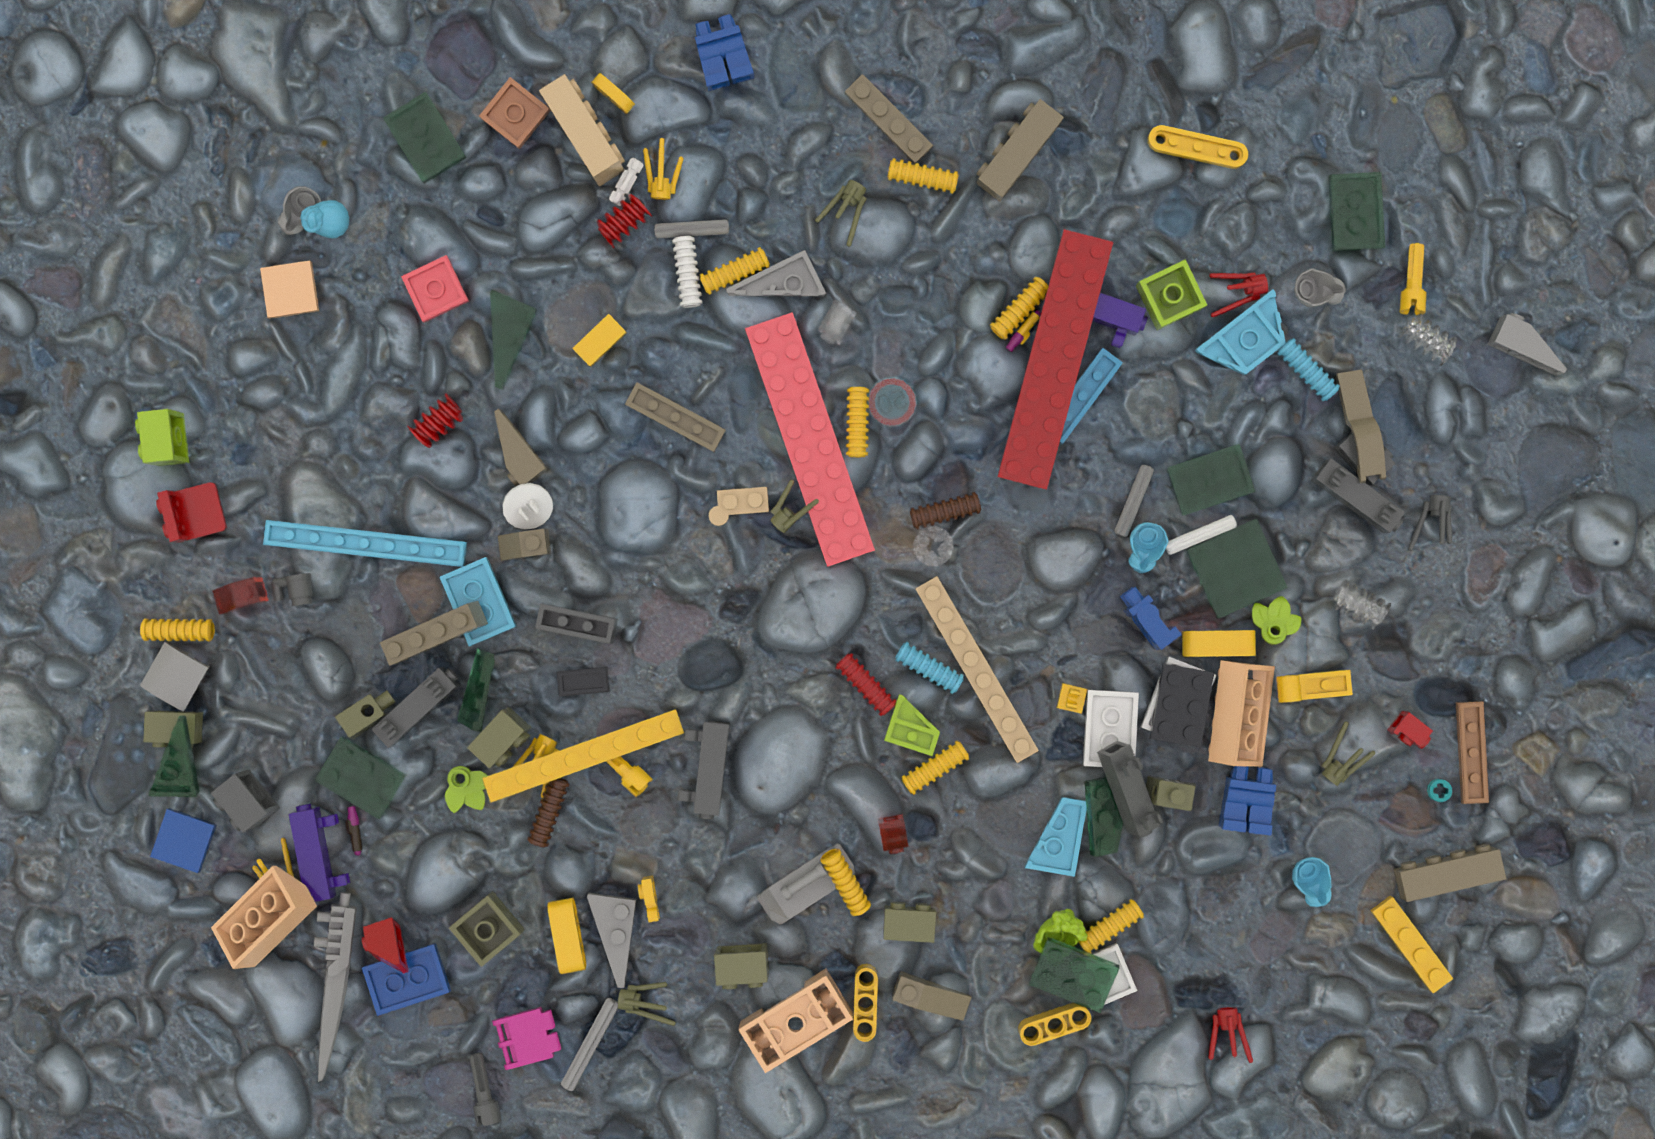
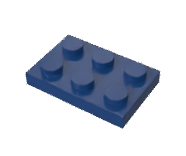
M436 943L405 952L409 971L407 973H402L382 961L362 967L377 1016L451 991Z

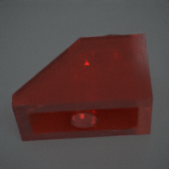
M251 577L213 590L219 615L269 601L262 577Z
M903 814L878 818L883 851L889 850V854L904 852V848L909 846Z

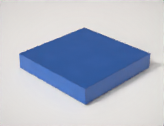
M168 808L150 857L195 873H200L217 825Z

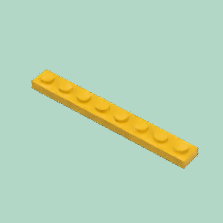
M675 709L484 777L482 780L491 803L683 734L684 731Z

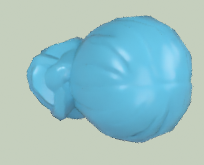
M336 200L322 201L309 206L302 211L300 216L305 231L327 238H337L343 235L349 226L348 211L342 203Z
M1144 522L1137 525L1131 532L1130 545L1132 554L1129 558V564L1138 573H1146L1153 569L1156 561L1160 559L1168 545L1167 534L1160 525Z
M1308 857L1297 862L1292 871L1294 885L1305 895V901L1311 907H1324L1331 899L1332 884L1328 864L1316 857Z

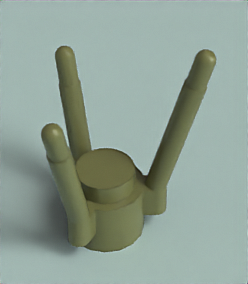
M849 180L846 186L842 185L838 194L815 219L819 223L841 198L843 203L835 215L836 219L841 217L848 205L854 207L857 203L847 240L848 247L852 245L861 210L867 200L864 197L866 188L854 180Z
M794 480L789 481L776 506L771 510L774 516L770 521L783 533L819 503V500L815 499L796 514L788 507L781 509L794 484Z
M1347 721L1343 723L1327 759L1321 765L1325 768L1321 774L1337 787L1375 755V751H1371L1349 768L1363 753V748H1359L1343 765L1337 760L1332 763L1349 725Z
M666 982L628 985V989L620 990L618 1009L664 1024L676 1025V1022L639 1009L643 1007L665 1011L667 1007L664 1005L642 1002L641 994L637 993V991L666 987Z

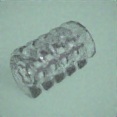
M1419 313L1405 324L1398 338L1405 334L1408 335L1406 344L1415 340V350L1423 345L1424 350L1422 354L1426 355L1430 351L1433 352L1431 361L1440 357L1439 366H1442L1453 353L1457 338L1452 336L1448 339L1449 333L1446 330L1439 333V325L1431 328L1432 321L1427 319L1422 322L1424 316Z
M1347 579L1340 583L1332 599L1336 602L1335 610H1339L1342 606L1345 607L1344 615H1347L1352 610L1354 611L1352 619L1356 620L1360 615L1363 616L1361 624L1365 625L1371 620L1370 628L1372 630L1383 622L1391 607V603L1385 605V599L1379 598L1376 600V595L1373 593L1367 595L1366 589L1362 588L1358 591V585L1352 584L1349 586V580Z

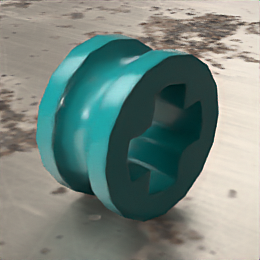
M1434 779L1429 783L1427 793L1434 801L1445 802L1452 795V787L1446 780ZM1441 783V787L1446 788V792L1442 793V797L1433 792L1434 788H1438L1437 784Z

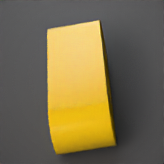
M1255 630L1182 631V656H1256Z
M574 898L548 902V915L560 974L586 970V957Z
M867 963L861 964L856 969L854 984L853 1031L855 1037L863 1042L874 1038L877 1023L878 976L875 967ZM865 971L873 975V979L867 983L862 982L859 978L860 974ZM862 997H869L873 1001L872 1005L868 1008L861 1007L858 1002ZM866 1022L872 1028L868 1033H861L858 1030L859 1024Z
M1073 1002L1023 1019L1019 1023L1018 1033L1026 1045H1038L1085 1029L1091 1022V1014L1083 1003ZM1077 1010L1085 1012L1084 1018L1080 1021L1072 1019L1073 1013ZM1053 1018L1061 1020L1060 1026L1056 1029L1048 1027L1049 1021ZM1033 1026L1037 1028L1034 1036L1026 1037L1024 1035V1030L1027 1027Z

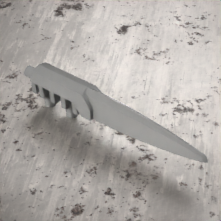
M341 892L339 904L331 903L330 912L317 911L316 922H329L328 936L314 937L313 947H326L325 959L328 960L320 1026L318 1082L324 1079L331 1058L348 984L357 907L350 905L351 893Z

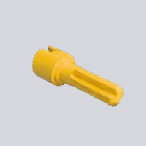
M1420 243L1409 245L1406 288L1401 291L1399 312L1404 315H1408L1411 306H1415V315L1426 313L1427 292L1422 289L1424 245Z
M621 756L606 761L622 777L621 784L635 797H638L648 787V783L653 781V778L639 765L631 766Z

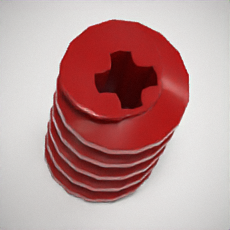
M628 194L630 203L624 200L620 201L622 210L615 206L612 207L614 216L608 213L604 214L606 223L600 219L597 220L599 232L613 249L615 248L613 239L621 243L623 241L621 233L627 236L631 235L629 226L637 230V220L644 224L646 223L645 213L652 217L644 204L632 194Z
M447 393L444 394L446 403L439 399L437 400L438 409L429 406L430 416L423 412L421 413L423 422L416 419L413 420L416 428L413 429L407 425L416 439L428 448L432 447L430 438L438 442L440 440L438 432L447 435L446 426L452 429L456 427L453 419L458 422L463 421L462 410Z

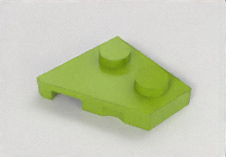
M899 694L884 741L933 756L940 731L903 695Z

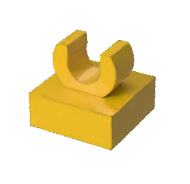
M1062 683L1056 708L1082 714L1087 689Z

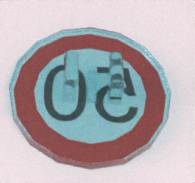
M897 377L883 378L876 382L869 391L868 410L872 418L879 424L888 427L900 426L908 422L914 415L917 406L916 393L913 387L904 379Z

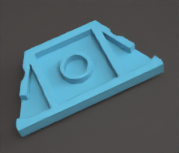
M1272 289L1195 351L1227 368L1246 375L1286 344L1284 331L1281 329L1280 312H1278L1275 300L1276 292Z

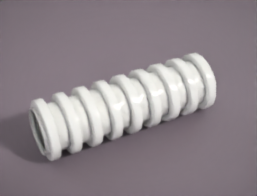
M680 236L672 240V243L675 244L673 251L676 252L674 259L677 260L675 267L678 268L676 275L679 276L677 283H680L678 290L681 291L679 298L682 299L680 306L683 308L698 307L703 303L699 299L702 294L698 291L701 286L697 283L700 278L697 276L699 270L696 268L698 262L695 260L697 254L694 253L696 246L693 245L695 238L692 236Z

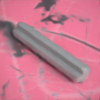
M725 219L655 224L654 231L656 238L720 235L729 233V222Z
M1147 465L1140 466L1114 530L1116 534L1123 537L1128 536L1153 475L1154 469Z

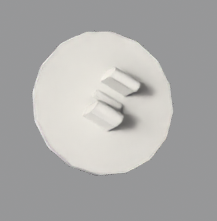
M532 483L520 484L512 488L505 495L502 503L503 515L516 528L524 530L535 529L543 525L550 518L553 510L552 498L548 491L540 485Z

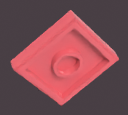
M447 255L401 276L424 323L469 302Z

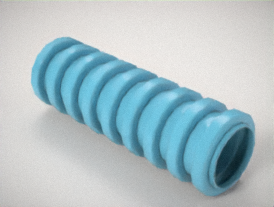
M1295 338L1288 340L1278 350L1277 354L1279 356L1282 355L1284 357L1283 360L1289 362V367L1293 366L1295 368L1293 370L1295 373L1299 372V377L1305 379V384L1309 383L1311 385V390H1316L1315 394L1317 396L1320 395L1322 401L1330 399L1339 390L1340 385H1335L1333 383L1334 379L1328 378L1329 374L1327 372L1324 373L1323 368L1317 366V361L1313 362L1311 360L1313 358L1311 355H1306L1307 351L1302 350L1301 345L1295 343Z
M908 642L903 643L895 657V661L903 662V666L907 664L910 666V670L915 669L917 674L922 673L923 677H929L931 682L936 681L937 686H944L943 689H949L951 694L956 693L964 679L963 674H956L957 671L949 670L950 667L948 665L944 667L941 661L939 663L936 662V658L931 659L929 654L924 655L922 650L917 651L915 646L910 647Z

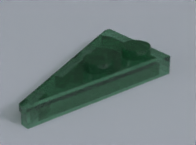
M491 290L495 387L503 390L537 309Z
M186 716L178 717L172 730L170 741L162 756L160 767L156 772L155 780L149 790V796L197 797L200 792Z

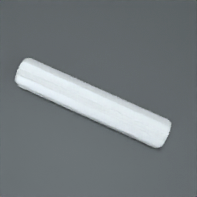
M1229 515L1169 540L1166 552L1172 555L1237 527L1235 518Z

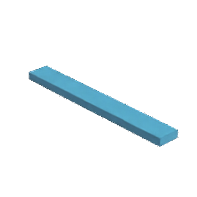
M266 520L263 545L459 567L465 566L467 542L272 520Z

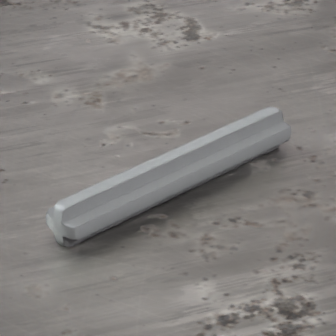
M607 998L561 1082V1085L566 1090L573 1091L577 1086L618 1010V1002L616 1000Z

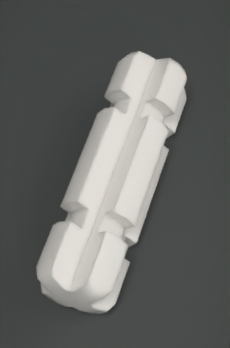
M635 158L629 160L626 165L628 169H624L615 186L617 188L616 191L613 190L609 197V200L617 206H621V200L625 201V194H629L637 179L636 174H640L643 168V163Z

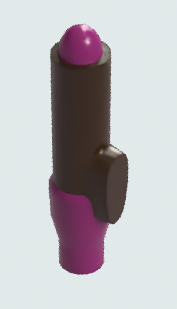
M356 806L347 807L346 832L351 837L352 851L355 855L359 856L361 850H363L359 827L360 822Z

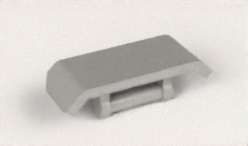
M837 843L821 852L757 896L758 901L772 921L782 925L836 889L835 884L831 880L832 877H829L828 871L824 868L825 864H822L820 861L822 855L827 851L840 849L841 855L845 857V861L849 864L848 868H851L852 874L855 875L854 865L840 844Z

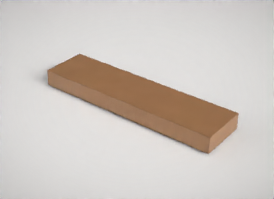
M1456 702L1461 803H1489L1484 702Z

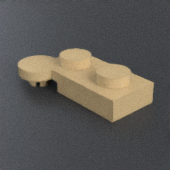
M767 487L717 490L718 506L710 510L709 520L712 524L721 526L728 521L729 515L769 512Z

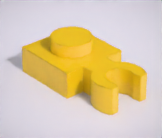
M646 876L642 878L641 884H638L640 900L644 899L648 922L659 921L660 914L657 905L654 876Z

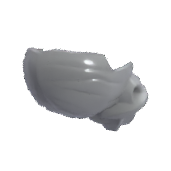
M296 186L286 194L283 212L278 218V225L285 234L293 235L304 230L300 219L302 211L309 206L322 202L320 196L314 190L305 186Z
M1313 268L1302 272L1296 278L1294 285L1296 298L1307 307H1317L1325 303L1336 305L1342 301L1346 292L1345 285L1340 279Z

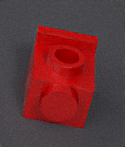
M1401 711L1387 729L1391 734H1400L1398 739L1407 746L1411 747L1413 744L1420 749H1423L1430 742V734L1433 732V730L1407 711Z

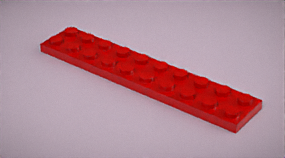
M1063 230L997 477L1047 490L1112 250V241Z

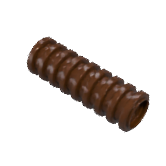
M972 492L970 496L964 494L962 498L956 496L954 500L949 498V501L946 502L945 500H941V503L936 501L931 506L928 503L923 508L921 505L918 506V509L912 507L910 508V516L913 527L918 530L920 526H923V528H926L928 524L934 526L935 522L942 524L943 520L949 522L951 518L957 520L959 516L965 518L967 514L969 516H973L975 512L980 514L981 505L978 495Z
M558 778L546 784L545 788L547 791L543 792L544 799L540 800L542 805L538 807L539 813L535 814L536 821L532 823L534 828L530 829L531 836L527 837L529 843L543 848L549 846L547 841L551 839L550 833L554 831L553 825L557 823L555 818L560 815L558 810L562 809L560 804L565 800L563 795L567 794L566 787L570 786L567 780Z

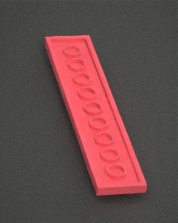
M793 312L745 328L805 505L807 506L815 499L819 500V503L809 510L808 514L826 566L829 567L875 551Z

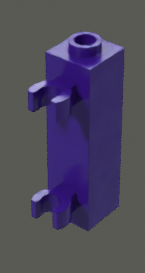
M1100 293L1092 321L1116 329L1111 346L1121 348L1126 333L1135 336L1139 330L1143 331L1148 317L1144 316L1146 308Z
M311 804L296 806V811L288 815L301 883L306 885L315 902L331 899L336 896L335 887L351 883L349 873L332 875L324 827L339 824L338 813L322 817L320 806L314 808L311 807Z

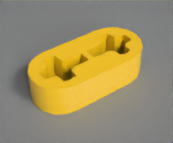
M601 73L592 80V85L625 114L634 107L635 103Z

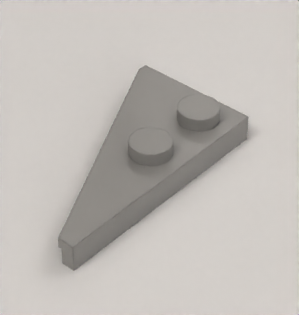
M805 250L726 289L729 296L826 295Z
M588 893L587 899L617 987L624 988L637 899Z

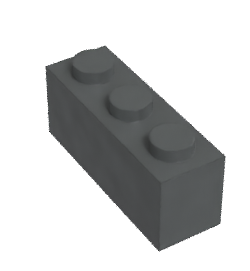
M541 603L535 629L612 644L618 618Z

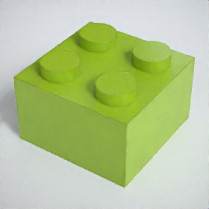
M1186 259L1139 281L1135 285L1157 331L1207 306Z
M171 409L137 412L138 419L135 420V428L137 433L140 434L141 443L138 445V454L143 463L155 466L189 463L184 413Z

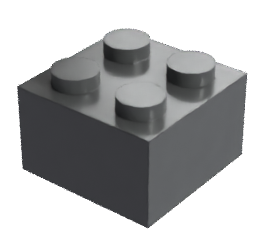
M249 769L235 773L211 793L215 798L213 799L215 805L221 811L225 810L230 816L229 821L232 826L243 833L257 828L280 809L279 805Z

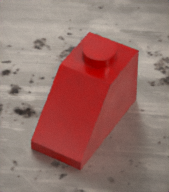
M392 917L364 926L362 945L365 951L370 952L376 959L402 973L409 972L401 926Z

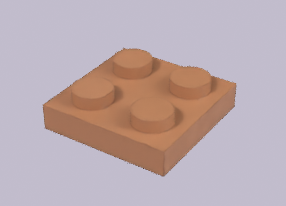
M510 77L479 117L520 150L551 110Z

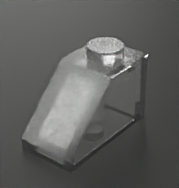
M835 299L819 326V332L822 333L820 337L831 345L834 342L840 345L855 323L857 313Z

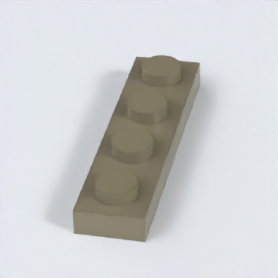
M863 74L845 90V95L914 165L933 148V145Z
M636 382L625 403L626 406L712 452L716 451L726 432L724 428Z

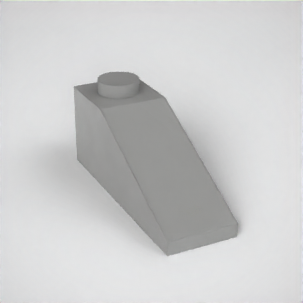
M1510 313V315L1506 314L1499 318L1487 345L1555 376L1566 372L1567 368L1533 326L1524 322V317Z

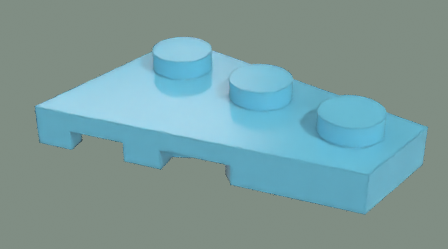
M1061 797L1024 866L1025 868L1075 877L1088 801Z

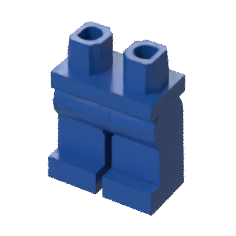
M731 14L718 18L721 30L711 32L709 21L696 24L697 37H695L708 92L730 86L723 62L724 59H726L733 84L755 78L739 25L735 24Z
M1131 587L1119 596L1127 606L1123 610L1127 617H1132L1135 625L1155 650H1162L1182 635L1176 626L1167 627L1159 617L1157 607L1150 604L1153 601L1150 595L1142 596L1136 587Z
M1233 766L1231 775L1226 776L1218 826L1223 830L1247 831L1248 833L1272 836L1271 821L1276 792V784L1272 783V769L1257 767L1256 779L1254 780L1247 779L1249 766Z

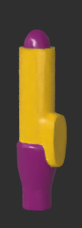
M1040 311L1032 312L1017 332L1013 334L1005 347L1008 351L1012 352L1019 344L1022 345L1031 335L1029 331L1040 319Z

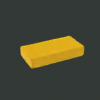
M608 314L573 347V350L592 367L627 332Z

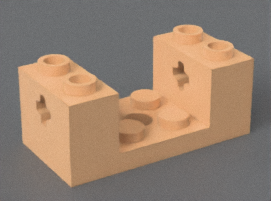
M824 969L806 980L804 988L765 1012L761 1008L741 1020L738 1030L763 1071L767 1073L853 1020V1011L828 970ZM792 1017H799L803 1021L802 1028L799 1030L791 1029L788 1025L789 1020Z

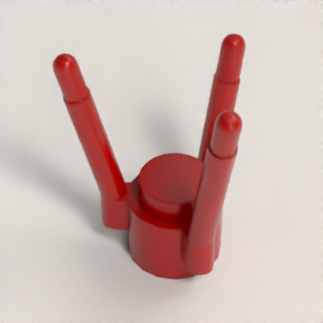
M1255 272L1247 274L1210 273V278L1245 279L1243 283L1228 285L1227 289H1244L1246 295L1250 294L1246 298L1211 313V317L1224 314L1248 302L1259 300L1260 295L1267 294L1268 281L1265 274L1256 275Z
M1236 1007L1218 1008L1217 1015H1213L1209 1060L1214 1058L1218 1028L1221 1025V1030L1229 1031L1233 1057L1237 1056L1234 1030L1238 1028L1248 1062L1252 1063L1253 1058L1242 1025L1241 1013H1238Z

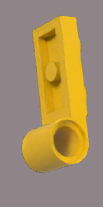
M1350 670L1276 677L1278 702L1281 703L1353 695Z

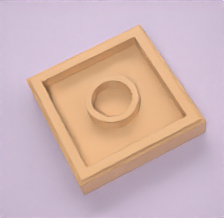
M312 261L260 268L267 318L272 319L319 311Z

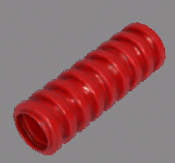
M848 653L836 664L835 668L842 671V676H847L846 680L848 682L851 680L852 686L858 688L857 692H862L864 694L862 697L864 699L867 698L869 700L868 703L874 705L873 709L880 711V716H884L896 705L897 700H892L890 698L891 694H887L885 692L886 689L879 686L881 683L879 681L875 682V677L870 676V672L863 669L864 665H859V660L857 658L854 659L852 653Z

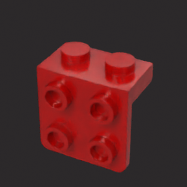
M209 482L178 491L165 490L157 493L156 505L159 513L163 514L165 522L163 524V532L165 537L169 538V542L180 543L226 530L227 525L215 483Z

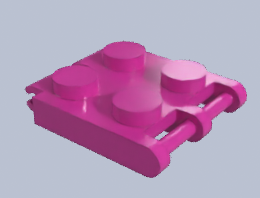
M542 1007L492 1020L493 1026L497 1028L500 1039L498 1046L502 1048L504 1054L505 1070L553 1058L554 1052L562 1049L557 1031L548 1033V1030L556 1027L551 1010L542 1011ZM501 1024L504 1025L507 1040H505ZM507 1046L510 1047L513 1062L510 1060Z

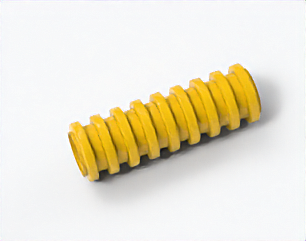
M896 158L890 161L887 176L889 181L896 179L898 183L900 180L904 181V184L911 182L913 186L915 184H919V187L925 185L927 189L935 187L934 190L936 191L939 188L942 189V192L949 190L951 194L956 190L959 176L958 171L951 173L949 169L946 171H942V168L936 170L934 166L927 168L925 164L923 167L919 166V163L912 165L910 161L908 163H904V160L898 162Z
M758 247V251L754 252L752 250L749 255L745 253L743 258L737 257L734 262L730 260L727 265L723 263L721 268L715 267V270L712 272L708 270L706 275L700 274V280L706 293L711 295L712 291L716 290L717 292L720 287L726 288V285L729 283L733 285L735 280L739 282L742 277L748 278L750 273L754 275L757 270L761 272L762 268H769L770 264L763 248Z
M1035 276L1033 278L1034 282H1030L1028 288L1022 290L1023 294H1018V299H1013L1012 305H1008L1006 307L1007 310L1000 313L1001 317H996V322L990 324L991 330L1002 340H1006L1008 338L1007 335L1013 333L1012 329H1017L1019 327L1018 323H1022L1024 317L1030 315L1029 311L1033 312L1035 310L1034 306H1039L1040 300L1045 299L1048 284L1040 277Z
M849 387L847 389V393H849V396H847L849 404H847L849 409L847 416H849V420H846V424H849V428H846V432H849L846 440H849V443L846 444V448H848L846 456L866 457L868 456V452H866V448H868L866 432H869V429L866 428V425L869 424V421L866 420V417L869 416L866 409H869L867 401H869V397H867L869 389L867 387Z
M143 619L140 625V635L143 641H148L149 639L151 641H156L157 639L159 641H164L165 639L167 641H172L173 639L175 641H180L181 639L183 641H188L189 639L190 641H196V639L198 641H204V639L212 641L215 633V626L211 619L206 621L199 619L198 622L196 619H191L190 621L188 619H183L182 621L180 619H175L174 621L172 619H167L166 621L165 619Z
M956 740L955 745H949V749L946 751L942 749L941 754L936 753L935 758L932 759L930 757L928 759L929 762L921 763V767L916 766L915 771L912 772L910 770L908 772L909 775L902 776V781L911 794L915 795L918 789L920 791L923 790L922 787L924 785L929 786V782H935V778L938 776L940 778L943 777L942 774L944 772L949 773V769H955V765L958 763L959 765L963 764L962 761L964 759L966 761L969 760V755L960 741Z
M831 849L822 855L820 861L822 864H825L824 868L828 871L829 877H832L831 880L835 884V888L839 890V895L843 897L844 903H847L846 907L850 910V914L852 916L862 915L868 911L871 903L867 900L866 894H863L864 891L860 887V883L856 881V876L852 874V869L848 868L849 864L845 861V857L841 855V850Z
M1129 899L1127 905L1125 903L1122 904L1123 907L1121 909L1116 908V912H1110L1108 918L1104 916L1102 922L1097 921L1096 926L1093 927L1091 925L1089 927L1090 930L1086 931L1088 935L1087 940L1078 941L1086 954H1092L1091 950H1098L1097 946L1100 944L1102 946L1105 945L1104 942L1106 940L1111 941L1110 937L1113 935L1117 937L1119 931L1124 932V928H1130L1132 922L1136 924L1138 918H1144V913L1135 900Z

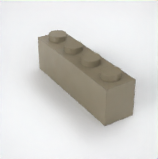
M1041 99L1036 104L1030 103L1022 114L1025 116L1022 123L1019 125L1016 122L1007 134L1010 136L1005 144L999 143L992 153L994 159L990 164L985 162L976 174L979 176L976 184L999 202H1001L1064 119L1061 114Z
M475 601L380 642L389 666L483 627L488 622L479 601Z
M1481 844L1475 846V850L1469 852L1461 849L1452 851L1450 856L1443 858L1440 855L1426 857L1425 862L1417 864L1416 861L1403 862L1400 864L1401 867L1393 869L1400 899L1410 902L1506 880L1500 849L1490 847V844Z

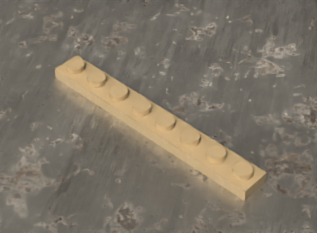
M936 576L915 588L1016 763L1038 752V748L939 578Z

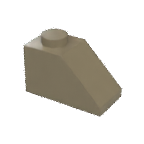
M548 529L522 531L498 536L501 561L551 555Z

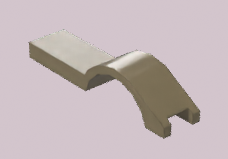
M1362 369L1337 373L1335 379L1336 383L1340 385L1338 391L1345 422L1351 428L1356 443L1359 482L1365 483L1366 476L1379 475L1380 480L1386 479L1383 440L1379 425L1372 414Z

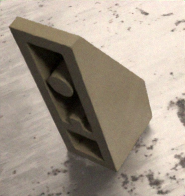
M497 409L494 413L505 465L510 472L507 476L515 486L533 483L549 469L505 413Z
M900 971L892 992L893 1001L962 1021L965 1018L972 998L970 995Z

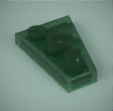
M479 648L476 651L457 721L473 731L482 732L491 672L494 669L495 659L493 653Z
M1106 777L1086 780L1084 784L1090 855L1098 857L1117 853L1123 821Z

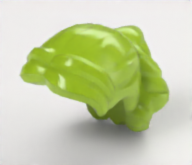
M1067 908L1053 912L1052 917L1040 926L1038 933L1035 934L1033 947L1035 951L1045 953L1051 959H1059L1068 956L1078 941H1086L1088 935L1083 922L1075 917L1071 909Z

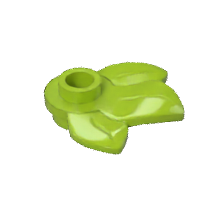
M1283 596L1274 599L1269 607L1260 603H1254L1252 607L1253 623L1261 629V636L1264 641L1271 645L1282 643L1287 635L1295 634L1301 625V617L1290 614V604ZM1271 628H1276L1278 635H1273Z
M456 766L451 769L447 778L449 787L445 792V800L449 809L455 813L465 803L473 809L482 810L486 800L483 791L486 788L482 778L488 775L482 771H471L465 766ZM458 774L465 776L463 783L457 781Z

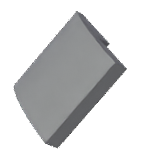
M165 641L140 686L159 699L184 712L210 666L189 656L187 652Z

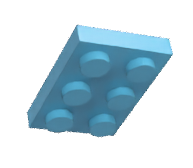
M488 557L440 576L453 610L467 603L479 601L486 617L487 625L464 635L468 646H473L517 627Z

